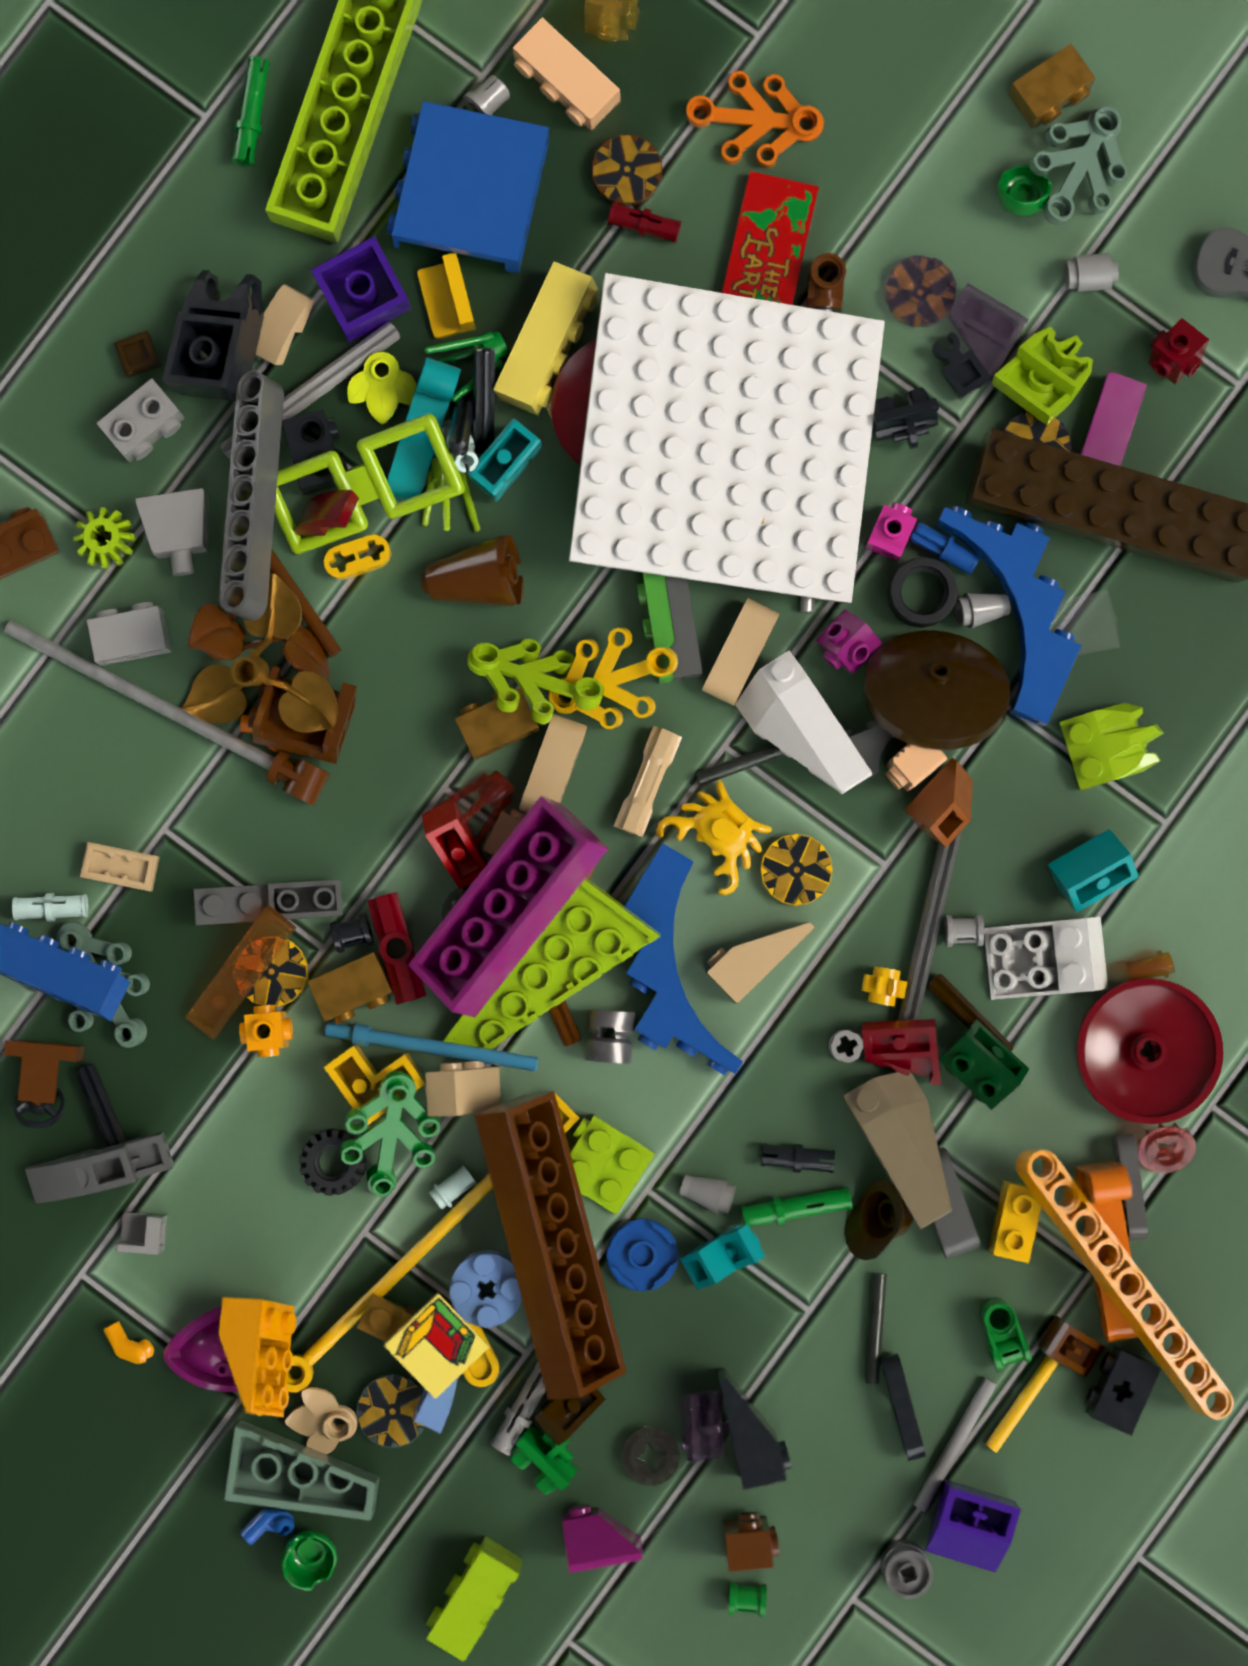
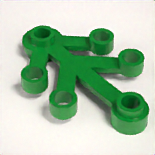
M402 1071L388 1073L380 1083L378 1095L361 1107L349 1110L345 1115L347 1130L350 1133L360 1135L341 1144L340 1154L344 1163L348 1165L359 1163L363 1158V1151L381 1139L378 1162L366 1174L368 1189L379 1197L390 1195L397 1184L395 1172L392 1168L397 1138L412 1153L414 1164L417 1167L427 1168L435 1161L432 1146L428 1143H423L401 1119L402 1107L417 1120L419 1133L424 1137H434L439 1133L441 1128L438 1116H428L427 1109L414 1097L416 1094L414 1080ZM396 1089H402V1090H403V1091L398 1092V1093H393V1091L396 1090ZM387 1107L385 1117L367 1129V1119ZM353 1119H362L358 1124L351 1123ZM428 1122L434 1123V1125L431 1127L423 1126L425 1123ZM348 1150H357L354 1154H346ZM422 1153H428V1154H429V1155H428L427 1157H425V1158H419V1157H418V1156H419L420 1154H422ZM380 1182H387L385 1184L378 1185V1183Z

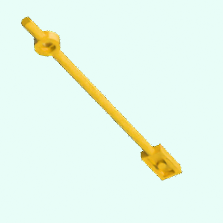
M555 1092L566 1133L580 1117ZM490 1173L472 1188L303 1355L292 1354V1366H298L302 1370V1376L300 1378H293L288 1371L286 1385L288 1392H300L310 1384L314 1375L313 1365L362 1318L374 1293L383 1297L493 1189Z

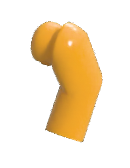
M120 1321L103 1329L114 1353L120 1359L135 1364H142L146 1362L147 1358L153 1356L154 1347L152 1343L147 1339L139 1342L129 1340Z

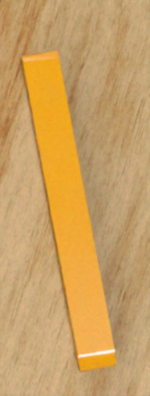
M1027 1149L1021 1152L1016 1161L1018 1175L1190 1408L1198 1414L1213 1419H1223L1228 1416L1234 1405L1230 1391L1058 1158L1047 1150ZM1036 1157H1039L1043 1162V1169L1036 1176L1032 1171V1163ZM1061 1186L1065 1196L1062 1203L1057 1205L1054 1200V1192L1057 1187ZM1083 1216L1086 1220V1228L1083 1233L1079 1234L1075 1224L1077 1219ZM1105 1245L1108 1251L1107 1259L1100 1263L1097 1253L1099 1248ZM1126 1274L1129 1278V1286L1122 1293L1119 1288V1282L1122 1276ZM1148 1304L1151 1314L1148 1320L1144 1322L1141 1318V1311ZM1170 1333L1172 1345L1165 1351L1163 1339ZM1189 1363H1192L1194 1367L1193 1375L1190 1379L1186 1380L1185 1368ZM1213 1392L1215 1395L1214 1405L1208 1409L1206 1405V1399L1208 1395Z

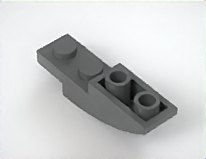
M340 879L193 889L195 926L343 915Z
M164 1131L99 1150L93 1148L30 1166L25 1169L35 1203H44L83 1196L134 1183L138 1178L172 1169L174 1163Z

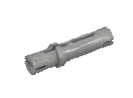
M537 1362L513 1406L507 1407L504 1412L506 1418L494 1439L490 1442L492 1447L506 1455L511 1454V1450L524 1428H529L532 1420L530 1417L546 1392L539 1362Z

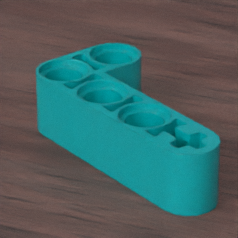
M426 357L405 422L425 414H432L435 416L441 429L461 369ZM426 431L411 435L398 442L387 477L388 484L397 501H403L422 492L434 454Z

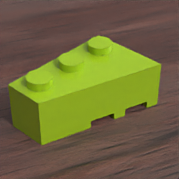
M486 1536L480 1545L475 1542L472 1544L463 1560L468 1566L461 1577L454 1574L444 1592L449 1597L443 1608L436 1605L425 1623L430 1628L426 1639L463 1662L485 1630L493 1612L499 1608L511 1582L514 1583L518 1578L522 1564L521 1557Z

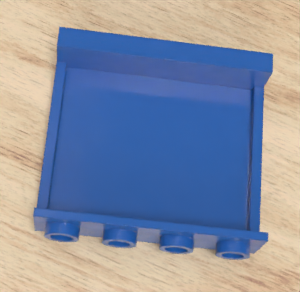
M423 101L420 114L414 113L412 119L411 134L415 135L413 146H407L404 153L403 167L407 168L405 180L399 179L397 183L395 200L399 201L397 213L391 212L388 222L387 233L392 235L394 248L399 249L401 242L502 262L505 263V271L519 274L548 149L549 127Z

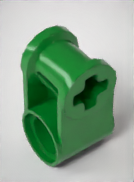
M998 1297L989 1298L984 1301L980 1307L979 1316L995 1370L997 1372L1003 1371V1366L1022 1360L1026 1363L1032 1361L1027 1341L1013 1308L1005 1300ZM997 1308L1005 1309L1006 1319L1001 1324H991L989 1317L992 1311Z

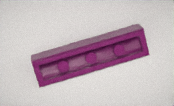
M1110 371L1107 373L1081 455L1121 466L1147 388L1146 384Z

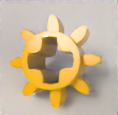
M874 966L873 975L864 974L861 991L869 992L868 1002L894 1007L896 998L904 999L907 982L899 980L901 971Z

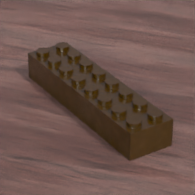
M993 428L984 434L965 504L1235 583L1248 579V503Z

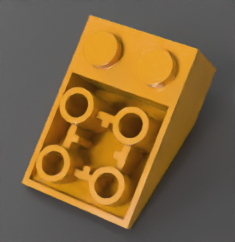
M223 1297L219 1337L245 1411L251 1414L283 1417L284 1409L289 1400V1392L286 1387L287 1376L293 1360L290 1346L291 1336L296 1328L294 1306L261 1299Z

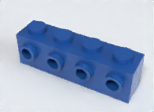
M9 922L7 927L0 924L1 976L108 1021H112L130 984L126 978L120 975L122 970L120 967L105 960H102L100 965L89 961L91 957L89 954L74 947H71L69 952L58 948L59 942L40 934L38 939L28 936L29 930L16 923Z

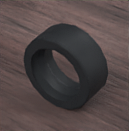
M920 557L910 559L898 568L889 583L887 595L890 608L899 620L909 626L924 628L936 625L949 615L956 604L958 587L956 578L948 566L937 559ZM921 571L936 576L942 583L944 591L943 600L939 607L932 612L924 614L909 609L904 603L901 594L903 583L907 577Z

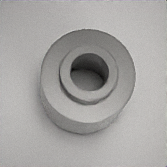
M1109 253L1074 256L1073 260L1065 261L1064 278L1067 289H1075L1076 292L1109 290L1112 288L1113 282L1118 281L1117 260H1111Z

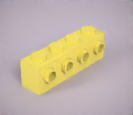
M555 261L553 262L493 389L501 401L537 416L542 407L546 408L552 399V385L569 360L567 353L572 343L576 344L582 335L584 328L583 319L587 311L591 312L597 303L599 292L592 276Z

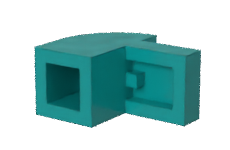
M746 1224L741 1227L740 1225L734 1226L681 1257L680 1260L696 1289L700 1290L718 1283L738 1269L758 1262L765 1257V1254L760 1247L758 1237L751 1231L749 1225Z

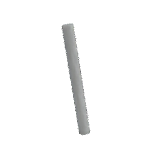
M984 1377L913 1503L918 1509L924 1512L928 1509L994 1392L997 1384Z

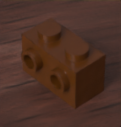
M750 1511L739 1513L738 1519L723 1520L729 1572L774 1568L773 1557L779 1556L778 1536L775 1526L768 1525L767 1516H760L759 1512Z

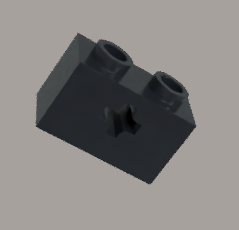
M1114 1346L1112 1353L1106 1352L1101 1361L1099 1371L1102 1372L1097 1386L1092 1385L1086 1395L1084 1405L1088 1407L1085 1412L1091 1418L1132 1436L1161 1368L1146 1359ZM1115 1384H1123L1127 1387V1391L1125 1394L1122 1392L1117 1394L1112 1390Z

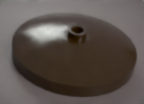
M936 630L914 631L899 635L884 643L873 654L868 663L863 688L866 705L880 726L904 742L935 750L960 749L974 745L989 737L1002 723L1010 698L1008 677L1004 668L992 653L971 639L954 633Z

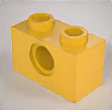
M1003 1180L987 1251L995 1256L1029 1263L1042 1206L1026 1185Z

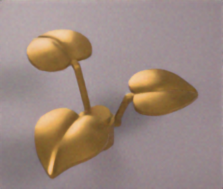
M270 574L268 602L263 616L254 621L244 619L247 631L253 636L266 635L264 641L257 648L250 651L249 657L236 659L231 668L216 664L203 669L193 682L189 696L182 707L183 710L209 723L233 722L244 714L248 706V699L241 689L245 686L265 684L287 691L280 698L278 707L281 719L289 728L298 732L310 733L333 729L336 725L338 718L337 699L331 685L324 677L314 672L301 671L295 675L292 684L289 685L286 682L270 678L268 676V664L259 657L260 653L272 642L273 636L280 639L290 637L299 628L302 620V607L297 596L278 575Z

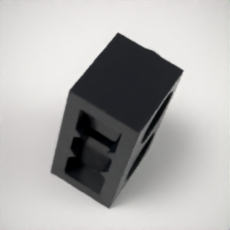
M323 409L282 420L293 465L328 451L336 452L334 440L340 438L334 418L328 419ZM310 427H318L322 430L320 438L315 442H307L303 438L305 431ZM337 453L344 469L348 470L344 453ZM330 471L322 477L311 473L297 479L303 495L337 487Z

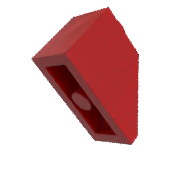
M451 799L423 813L422 820L426 838L457 887L461 889L474 882L487 865V861L470 824L455 800Z

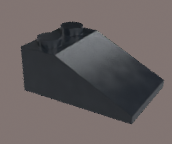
M718 1369L743 1490L787 1481L785 1470L792 1469L785 1440L778 1442L773 1428L726 1369Z

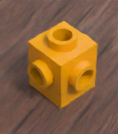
M275 1005L253 1007L254 1014L244 1015L245 1022L239 1024L241 1044H247V1051L257 1050L258 1057L280 1055L279 1048L289 1047V1040L293 1039L292 1019L286 1017V1011L276 1012ZM262 1024L270 1028V1035L267 1038L259 1036V1026Z

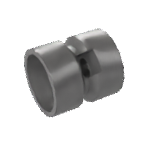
M589 1009L588 1030L593 1033V1037L587 1040L586 1060L632 1063L633 1043L628 1040V1036L634 1033L635 1012ZM608 1028H614L615 1038L606 1037Z
M908 1540L895 1541L888 1545L882 1554L880 1564L882 1574L890 1590L898 1597L905 1599L917 1598L924 1594L931 1585L933 1574L932 1567L922 1548L915 1542Z

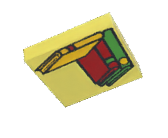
M439 1293L435 1294L384 1344L392 1355L435 1399L489 1348V1345Z

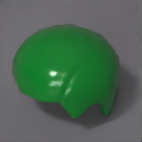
M1016 165L1006 172H1002L997 185L998 200L1005 211L1017 217H1030L1042 210L1045 202L1050 198L1052 184L1051 180L1047 179L1045 175L1037 176L1032 173L1029 165Z
M311 1530L299 1532L287 1541L281 1555L283 1578L293 1588L304 1591H311L319 1582L328 1581L338 1560L335 1543L325 1533Z

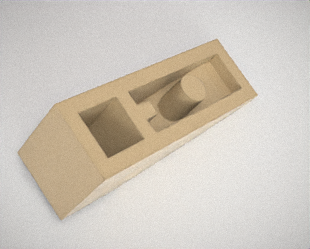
M809 922L731 947L727 952L721 947L707 961L711 968L706 973L738 1004L815 927Z

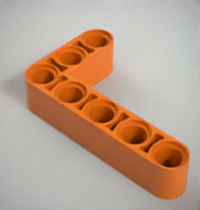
M1112 1160L1076 1166L1075 1177L1078 1187L1132 1259L1121 1201L1132 1197L1131 1183L1126 1166ZM1083 1217L1084 1228H1086V1220ZM1105 1245L1101 1246L1097 1253L1099 1262L1103 1263L1108 1255ZM1126 1274L1122 1276L1119 1282V1288L1122 1293L1129 1286V1278ZM1094 1278L1100 1318L1107 1343L1139 1338Z

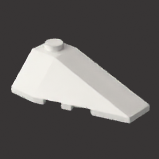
M790 650L757 671L735 704L757 736L771 742L789 758H794L808 768L809 772L841 794L873 775Z

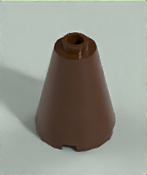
M500 535L428 564L426 572L421 574V584L424 593L429 594L432 600L511 607L521 604L524 595L523 576H518L516 565L521 564L517 545L511 535Z

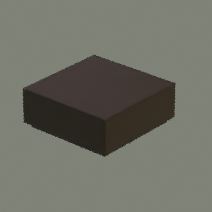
M148 331L114 343L127 378L161 366Z

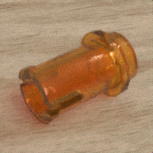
M1161 950L1157 951V955L1133 962H1126L1130 980L1156 978L1159 976L1169 978V974L1175 972L1170 953H1162Z

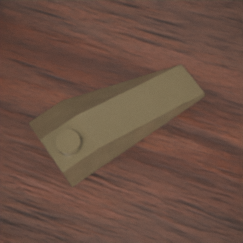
M896 1072L875 1077L845 1094L843 1097L849 1111L893 1185L898 1190L920 1230L952 1212L928 1100L912 1073L910 1072L909 1076Z

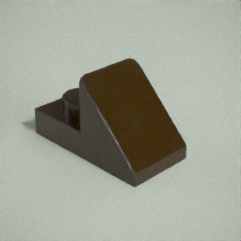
M598 1389L581 1398L549 1399L541 1406L542 1411L535 1419L559 1446L606 1399Z

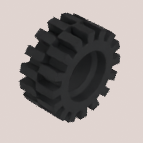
M328 1129L314 1135L304 1145L302 1155L299 1157V1163H301L299 1170L306 1179L304 1182L308 1186H312L314 1188L313 1191L324 1193L327 1196L340 1195L351 1190L360 1182L366 1171L367 1155L364 1154V1151L363 1158L359 1163L354 1165L347 1164L345 1171L338 1176L325 1174L319 1164L320 1156L326 1149L337 1148L340 1150L341 1144L346 1140L356 1138L355 1135L347 1133L348 1131L342 1129ZM348 1150L346 1154H354L357 1150Z

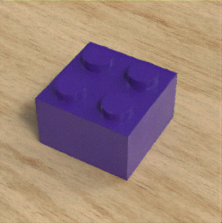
M375 236L311 269L348 342L412 310L409 300Z

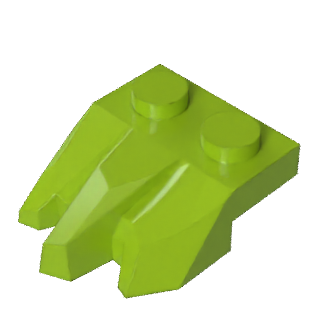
M1051 326L1033 334L1019 346L1016 357L994 375L991 383L1045 425H1048L1070 405L1090 376L1093 359L1090 357L1079 358L1076 356L1083 344L1077 335L1062 342H1057L1054 339L1056 332Z
M1121 703L1060 722L1080 791L1144 772L1161 761L1157 753L1148 752L1146 746L1149 742L1164 734V732L1157 724L1138 726L1137 720L1143 714V707Z

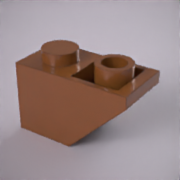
M952 757L904 811L923 832L944 847H947L970 822L973 779L958 761Z

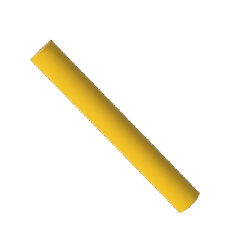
M1046 1355L985 1443L987 1447L996 1453L999 1451L1059 1363Z

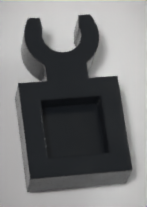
M951 332L948 334L947 339L951 343L952 349L944 351L936 342L932 345V352L937 359L946 361L948 364L940 372L961 401L988 383L991 377L972 349L964 354L961 353L959 350L960 340L955 333Z

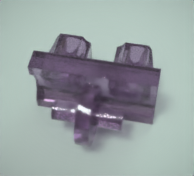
M712 1390L685 1394V1397L680 1399V1411L686 1419V1431L681 1437L682 1449L687 1451V1461L697 1462L704 1459L724 1458L723 1433L729 1432V1423L722 1422L721 1391Z

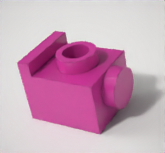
M893 502L891 507L884 505L865 548L898 562L917 521V518L911 516L912 510L896 502ZM890 522L897 523L900 526V532L897 534L890 533L887 525Z

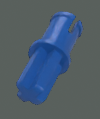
M918 523L910 536V540L913 543L938 556V561L943 559L965 572L968 576L972 573L981 555L953 541L954 537L952 535L948 538L923 523Z

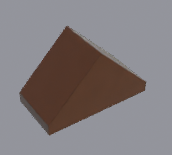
M1058 1316L1055 1317L1038 1344V1347L1044 1353L1084 1377H1087L1105 1346Z

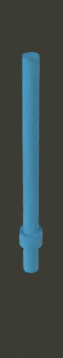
M328 1022L325 1030L326 1037L352 1041L353 1045L363 1047L373 1044L535 1072L539 1063V1058L534 1056L372 1030L370 1025L356 1023L353 1027Z

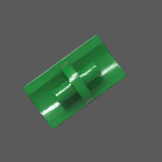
M533 1423L529 1428L525 1429L515 1444L516 1448L510 1456V1460L519 1469L524 1470L533 1462L541 1470L534 1481L536 1486L545 1495L557 1488L563 1491L579 1470L571 1462L574 1455L565 1447L571 1440V1437L558 1446L547 1432L543 1434Z

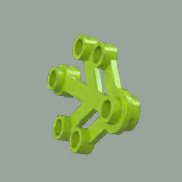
M524 639L520 644L500 650L493 644L480 643L468 654L467 665L469 669L477 675L487 677L498 695L496 705L503 712L515 711L520 699L519 693L509 687L503 675L515 679L532 706L531 718L539 724H547L552 720L554 706L544 698L538 687L573 698L576 705L585 711L593 710L601 703L604 687L598 680L585 677L578 680L576 684L544 674L550 671L563 675L568 674L575 659L569 651L559 650L553 656L538 660L541 650L540 644L533 639ZM520 659L526 663L522 665H517L511 663L510 661Z

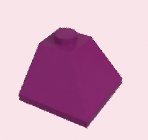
M589 1504L571 1507L569 1508V1513L563 1514L562 1524L569 1573L643 1560L641 1537L600 1508L591 1509Z

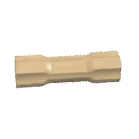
M653 726L643 750V762L630 794L622 803L614 827L643 838L653 813V801L666 769L674 760L682 740L681 736Z

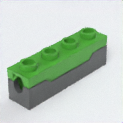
M642 572L643 583L637 584L639 603L640 605H647L649 615L648 619H642L645 640H653L654 649L659 647L672 649L678 658L676 670L670 675L658 677L659 684L702 677L703 673L688 579ZM661 655L659 659L662 667L667 668L670 661L666 655Z

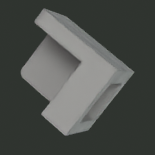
M135 1212L124 1213L121 1241L116 1243L115 1251L155 1255L164 1252L167 1215Z

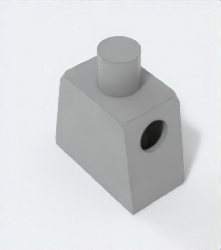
M203 488L136 498V505L153 555L158 559L170 558L173 576L193 574L192 554L208 551L209 494Z

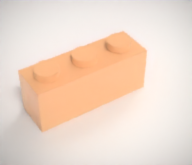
M543 17L513 47L514 65L517 70L528 79L531 76L541 84L540 90L550 101L555 103L558 100L567 108L565 111L567 116L576 125L581 127L584 124L592 131L620 102V89Z

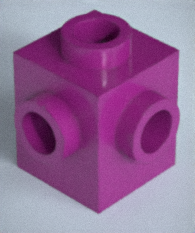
M846 609L816 639L817 643L825 651L822 657L829 665L836 670L842 666L852 674L882 644L866 622Z

